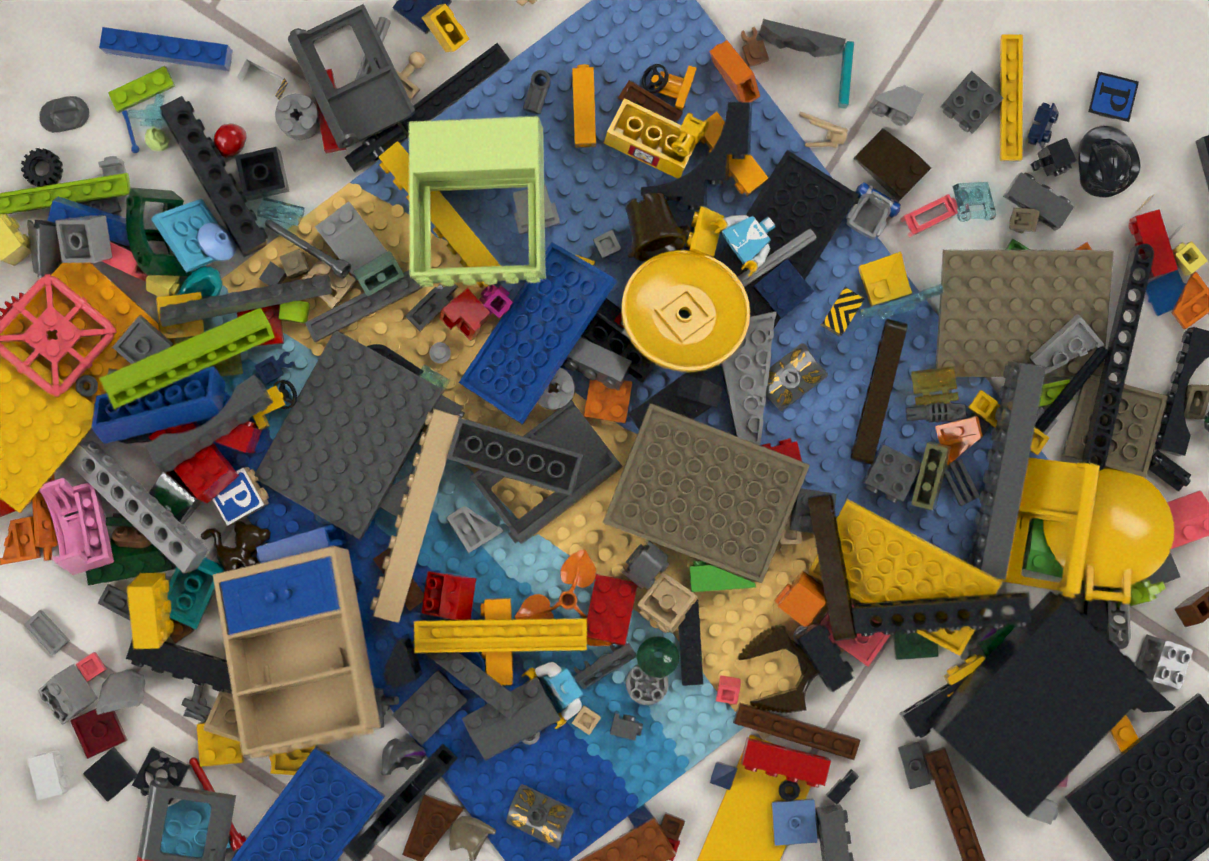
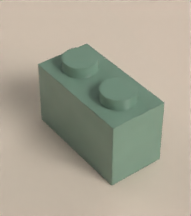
M390 250L353 271L367 297L405 276Z

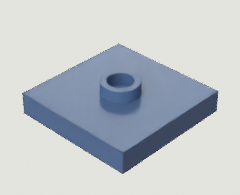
M814 799L772 802L775 845L818 843Z

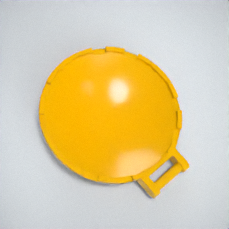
M1104 467L1099 471L1082 581L1085 582V601L1098 599L1130 604L1131 585L1154 574L1170 553L1174 539V521L1170 507L1161 492L1143 476L1109 467ZM1043 519V531L1047 546L1050 547L1055 560L1064 568L1070 525L1065 522ZM1093 586L1122 589V593L1094 591Z

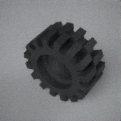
M35 148L36 151L30 150V155L26 154L24 156L26 160L21 162L24 165L21 168V171L24 172L23 177L37 187L57 184L58 181L56 180L62 178L60 173L64 170L61 168L63 164L59 160L60 158L44 148L43 150L40 148ZM39 161H47L50 166L49 172L44 176H38L35 172L36 164Z

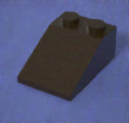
M884 128L853 158L898 202L931 169L916 152Z

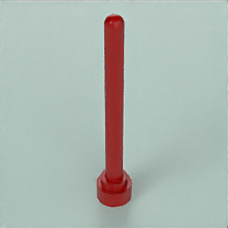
M192 757L189 763L203 789L215 792L205 772L200 767L197 758ZM231 822L229 833L231 838L229 840L232 850L235 851L243 845L246 837L238 833Z

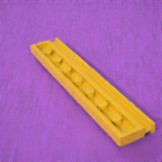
M587 619L414 621L415 653L587 650Z

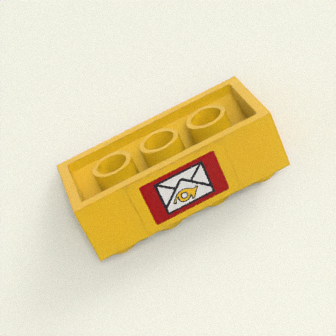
M625 98L607 131L603 143L677 179L681 178L696 144H692L688 156L677 154L671 146L680 137L679 129L682 125Z

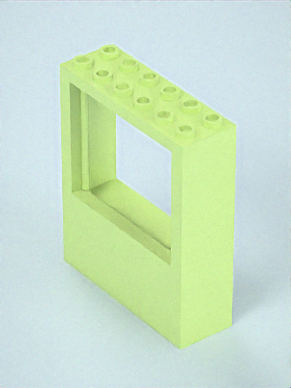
M538 116L409 122L410 276L420 286L432 287L433 283H442V286H454L456 282H463V285H476V282L494 285L497 284V281L517 284L519 280H527L528 283H539L541 279H546L543 126ZM528 187L529 265L431 269L430 191Z

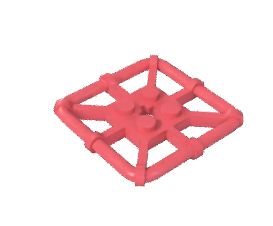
M45 274L44 277L36 281L18 302L15 301L12 304L13 308L0 321L1 334L19 313L23 314L33 324L24 334L0 336V342L25 341L35 350L23 362L0 343V355L13 364L20 374L24 373L45 392L54 395V397H60V394L66 392L87 368L90 369L93 366L92 362L110 344L114 334H117L116 328L113 327L107 318L88 304V300L85 297L81 298L60 279L51 276V274ZM46 285L47 309L37 319L24 307ZM52 285L76 304L65 317L54 309ZM82 309L102 325L104 329L80 330L70 321ZM56 330L58 339H51L49 341L47 333ZM105 335L85 358L72 348L81 337ZM69 352L81 363L59 385L58 363ZM40 354L52 363L53 386L29 367Z

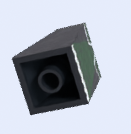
M174 469L166 473L163 472L149 491V494L155 497L166 510L170 511L181 524H184L203 502L194 496Z

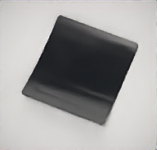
M115 747L111 748L83 773L106 801L111 800L137 776L135 770Z

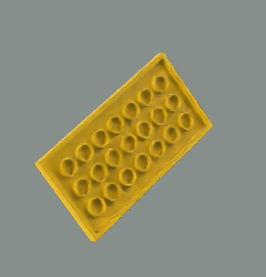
M849 499L846 500L837 517L850 595L861 603L996 594L1002 583L997 578ZM817 555L808 574L823 581ZM982 608L980 613L984 615L987 608ZM962 609L958 611L959 616L963 618L970 616L967 610ZM938 611L936 613L937 617L940 619H946L948 617V615L944 611ZM918 612L914 614L917 620L922 621L926 619L923 613ZM894 614V615H893V618H894L895 621H897V622H902V621H904V618H903L902 615H900V614ZM961 627L960 630L949 631L948 628H940L936 632H926L925 629L917 630L916 633L961 656L975 629Z

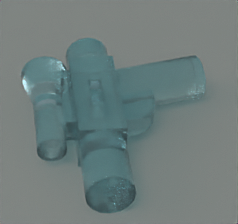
M156 94L154 104L147 105L145 110H128V118L145 120L140 121V126L162 128V120L164 119L160 113V106L163 104L164 96Z

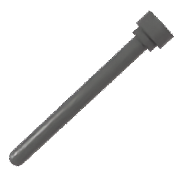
M270 219L265 221L267 228L332 267L334 274L343 279L350 272L351 264L347 261L335 260Z

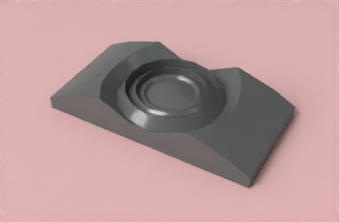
M763 19L759 30V35L777 48L783 49L788 47L793 50L808 52L813 57L840 54L846 42L845 38Z

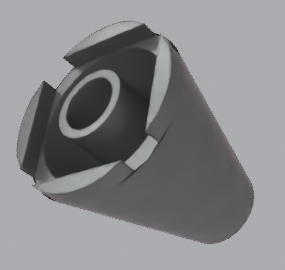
M28 220L27 227L33 272L38 274L37 277L39 278L44 277L45 274L52 275L58 268L61 260L56 223L47 220H35V223H33L31 220Z

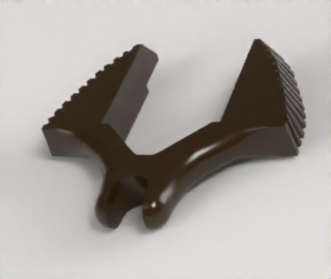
M779 624V626L775 625V627L767 628L763 633L761 632L760 635H757L753 641H750L749 645H745V649L743 648L741 650L742 653L738 655V660L750 659L786 649L797 656L802 675L795 685L796 688L752 700L750 704L753 707L757 706L758 709L762 708V710L767 709V711L772 710V712L776 711L778 713L806 711V691L812 680L818 676V673L801 646L792 641L788 636L784 625Z

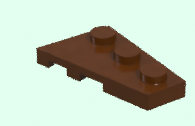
M424 794L402 855L417 861H423L461 814L464 807Z

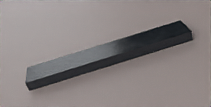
M496 43L413 105L415 109L414 115L400 123L409 134V122L431 121L510 61L509 57L500 45Z

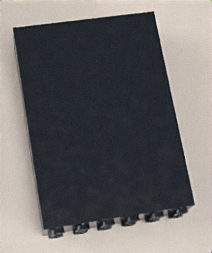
M1051 591L1031 610V623H1027L1026 626H1016L926 721L1027 817L1153 687L1148 681L1149 676L1140 668L1138 669L1132 659L1120 652V648L1111 640L1109 641L1102 630L1090 623L1091 620L1084 613H1080L1076 609L1077 606L1071 600L1061 596L1060 593L1055 595Z

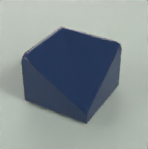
M717 761L710 783L730 790L737 768Z
M645 804L628 815L634 827L654 817Z

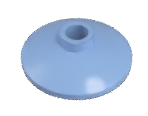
M207 223L198 230V244L207 256L217 261H227L234 256L236 243L226 228L216 223Z

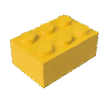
M140 573L127 586L134 649L160 648L171 633H173L174 624L170 620L172 606L167 595L169 581L166 580L165 573Z

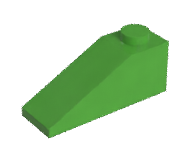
M693 561L694 565L689 566L691 592L756 587L754 582L711 564H706L704 561Z

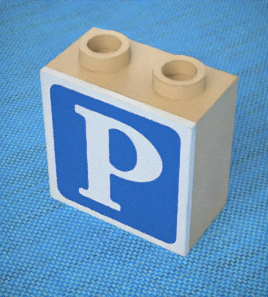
M249 467L236 471L239 476L212 499L227 526L234 525L269 504L267 500L269 496L263 487L260 488L257 483L258 477H255V471L253 469L250 470Z

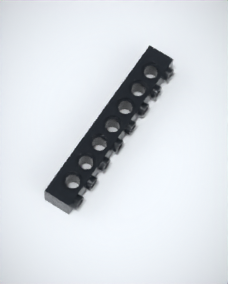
M183 96L160 106L161 116L243 257L266 246L268 236L263 227L259 228L255 221L258 219L252 209L248 210L245 205L247 200L243 192H238L234 186L237 183L231 173L227 174L224 168L226 164L222 156H217L213 150L216 148L210 137L207 138L205 136L203 123L200 119H195L193 115L195 111L190 101H185ZM185 118L189 120V123L187 125H180L178 121ZM196 136L200 141L198 143H191L188 139ZM203 154H207L210 156V159L206 162H203L199 159V157ZM213 172H217L221 175V177L217 180H213L209 177V175ZM227 190L231 192V196L223 198L220 196V192ZM238 208L242 211V214L233 216L230 211ZM248 226L253 231L250 234H244L241 232V228Z
M1029 592L856 603L853 607L855 634H861L862 636H872L878 632H883L884 635H892L896 631H904V633L911 634L916 633L917 630L925 629L926 632H936L940 628H948L949 631L960 630L961 627L981 629L987 625H992L993 628L1005 627V624H1014V626L1021 627L1031 623L1032 620ZM1008 606L1013 608L1014 613L1006 615L1002 609ZM988 608L992 614L990 616H983L980 610ZM962 609L967 610L970 616L963 618L959 616L958 611ZM938 611H944L948 615V617L946 619H940L937 617L936 613ZM918 612L923 613L926 619L922 621L917 620L914 614ZM894 614H900V615H902L903 618H904V621H902V622H897V621H895L894 618H893V615H894ZM874 615L880 616L882 622L875 623L871 617Z

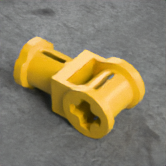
M688 113L679 129L680 137L677 142H673L672 149L681 156H688L692 144L697 145L699 140L705 135L709 121H702L693 117L692 113Z

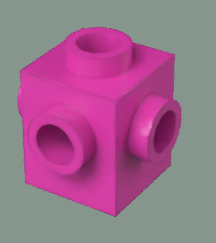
M495 285L486 287L481 292V298L479 299L490 312V316L494 313L498 318L505 314L513 303L508 297L510 293L501 285L498 288Z

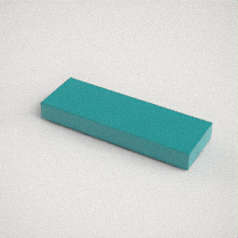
M852 41L845 43L842 55L838 107L845 109L849 105L854 51V42Z

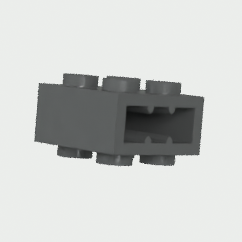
M971 71L940 107L950 119L954 118L959 122V127L962 130L973 134L1002 101L1003 97Z
M882 444L862 483L867 485V490L875 494L878 491L886 494L885 498L891 502H904L922 463Z

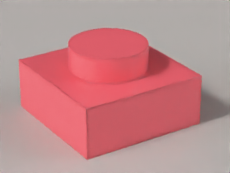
M96 652L76 663V666L87 682L107 670Z

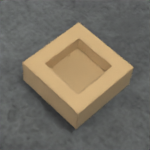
M583 705L572 721V724L590 735L601 719V716Z

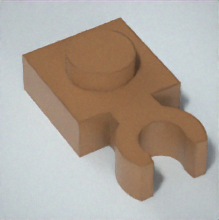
M755 27L751 29L752 37H747L745 31L741 32L742 40L747 43L742 49L749 68L769 61L763 40L756 41L757 30Z

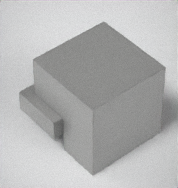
M544 184L545 228L560 225L556 205L550 202L547 187ZM528 189L513 193L517 213H514L519 235L529 233Z

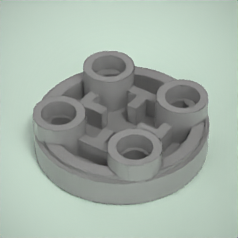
M639 663L627 675V692L639 704H655L661 701L667 693V675L655 663Z

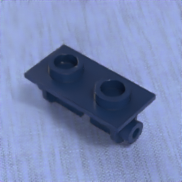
M1042 103L1038 107L1034 121L1041 124L1040 126L1032 124L1027 137L1029 144L1036 145L1038 142L1041 149H1043L1045 144L1049 143L1052 135L1051 127L1053 123L1057 122L1059 116L1055 103H1052L1051 108H1049L1050 105L1047 103Z

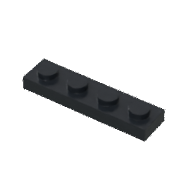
M697 599L685 614V619L678 626L682 686L703 684L699 603Z

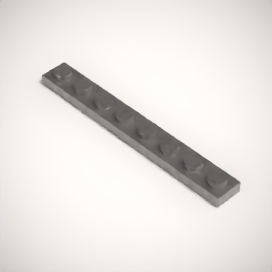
M329 274L282 284H273L267 287L252 288L251 290L232 292L220 296H211L200 300H190L179 304H169L160 307V321L162 327L332 294Z

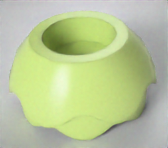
M152 127L147 129L145 133V143L151 150L164 151L169 147V138L165 136L162 129Z

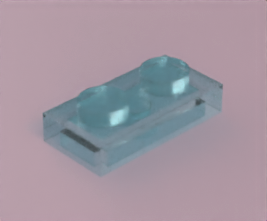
M264 197L258 208L257 216L298 226L304 215L305 207Z

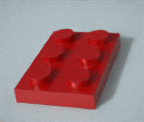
M596 574L587 615L588 639L626 645L638 587L634 582Z

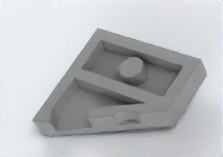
M466 506L446 517L468 553L503 532L502 528L487 521V519L474 513Z

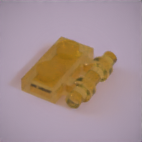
M954 366L911 371L914 394L923 393V396L915 397L916 405L941 402L946 404L951 403V401H959L958 392H949V390L957 389ZM942 391V394L930 395V392Z

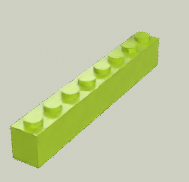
M258 308L101 377L100 380L115 409L275 337L268 319L262 309Z

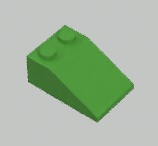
M1032 518L1022 569L1062 578L1064 568L1055 560L1054 554L1050 547L1047 546L1043 531V519Z

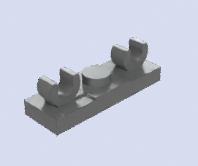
M626 643L625 646L622 645L621 648L616 649L612 644L610 648L613 653L599 657L592 666L585 660L586 668L584 671H580L577 666L574 667V671L577 674L574 677L584 690L637 657L631 645Z

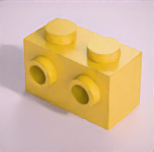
M446 4L437 5L422 17L445 52H454L469 40L464 27L458 23L453 11Z

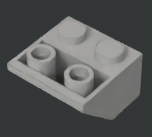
M904 85L876 95L869 109H872V113L877 116L883 117L885 115L891 118L894 124L899 126L907 125L914 117L924 94Z
M74 664L54 675L38 690L42 700L49 705L54 717L62 725L98 699Z

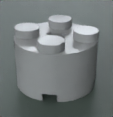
M298 93L287 95L278 101L275 118L281 130L295 140L311 138L320 127L319 112L315 103L308 96ZM300 113L302 116H300L299 120L297 121L295 117H297V114Z
M559 368L550 382L552 385L557 383L559 391L550 394V388L547 387L538 400V404L546 409L558 410L566 406L574 397L575 385L573 379L562 368Z

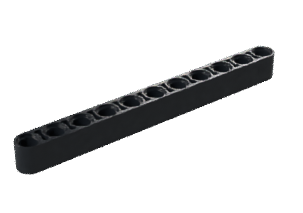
M1148 244L1135 246L1129 253L1107 348L1109 355L1104 361L1083 452L1082 463L1090 464L1091 457L1096 456L1098 459L1097 465L1100 466L1099 471L1105 467L1154 258V250ZM1139 249L1145 251L1146 256L1144 260L1138 257ZM1135 269L1141 274L1140 280H1135L1133 277ZM1130 290L1136 294L1134 301H1131L1128 297ZM1125 311L1131 314L1129 322H1126L1123 318ZM1121 331L1127 336L1124 343L1120 342L1118 338ZM1116 352L1120 353L1122 356V360L1119 364H1117L1114 361V355ZM1111 373L1117 376V381L1114 385L1109 381ZM1106 394H1110L1112 396V402L1110 405H1107L1104 402V397ZM1103 414L1107 417V424L1105 426H1102L1099 422V418ZM1098 435L1103 439V443L1099 447L1094 442L1095 437Z

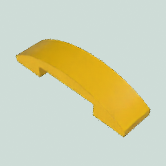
M980 390L968 408L990 423L992 427L996 428L997 420L995 414L1000 404ZM1034 428L1030 452L1039 455L1049 437L1037 428Z

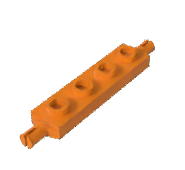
M54 474L47 483L55 480ZM39 491L32 499L35 546L43 548V561L53 560L52 547L57 546L58 541L49 508Z

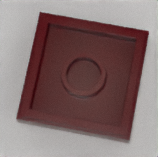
M96 709L70 720L87 759L128 740L115 711L97 715Z

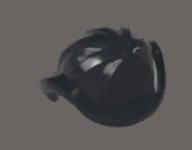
M1098 126L1088 131L1081 140L1078 149L1080 184L1088 194L1102 198L1111 197L1126 190L1136 180L1140 172V158L1134 143L1122 130L1112 126Z

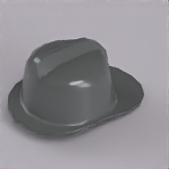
M67 96L46 102L39 113L41 125L52 133L82 127L89 118L87 103L76 96Z

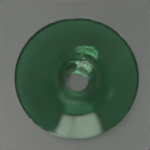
M651 637L645 640L638 648L637 663L640 669L650 677H666L677 668L679 652L675 644L669 639ZM661 652L662 656L658 658L654 653Z

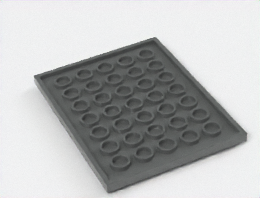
M335 331L297 397L296 404L291 408L258 467L255 477H258V481L362 540L425 427L427 413H432L433 408L435 409L445 390L345 334Z

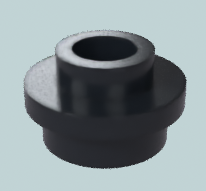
M784 780L779 785V794L784 800L793 801L799 796L800 787L797 782ZM786 787H793V791L791 793H786Z

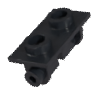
M1156 450L1151 458L1148 470L1179 492L1183 486L1186 487L1191 480L1189 478L1191 474L1159 450Z

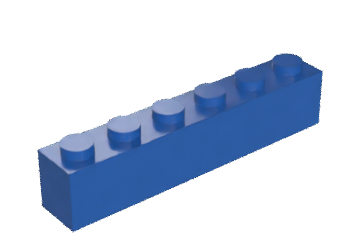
M102 27L99 46L106 54L230 71L233 50L225 44Z

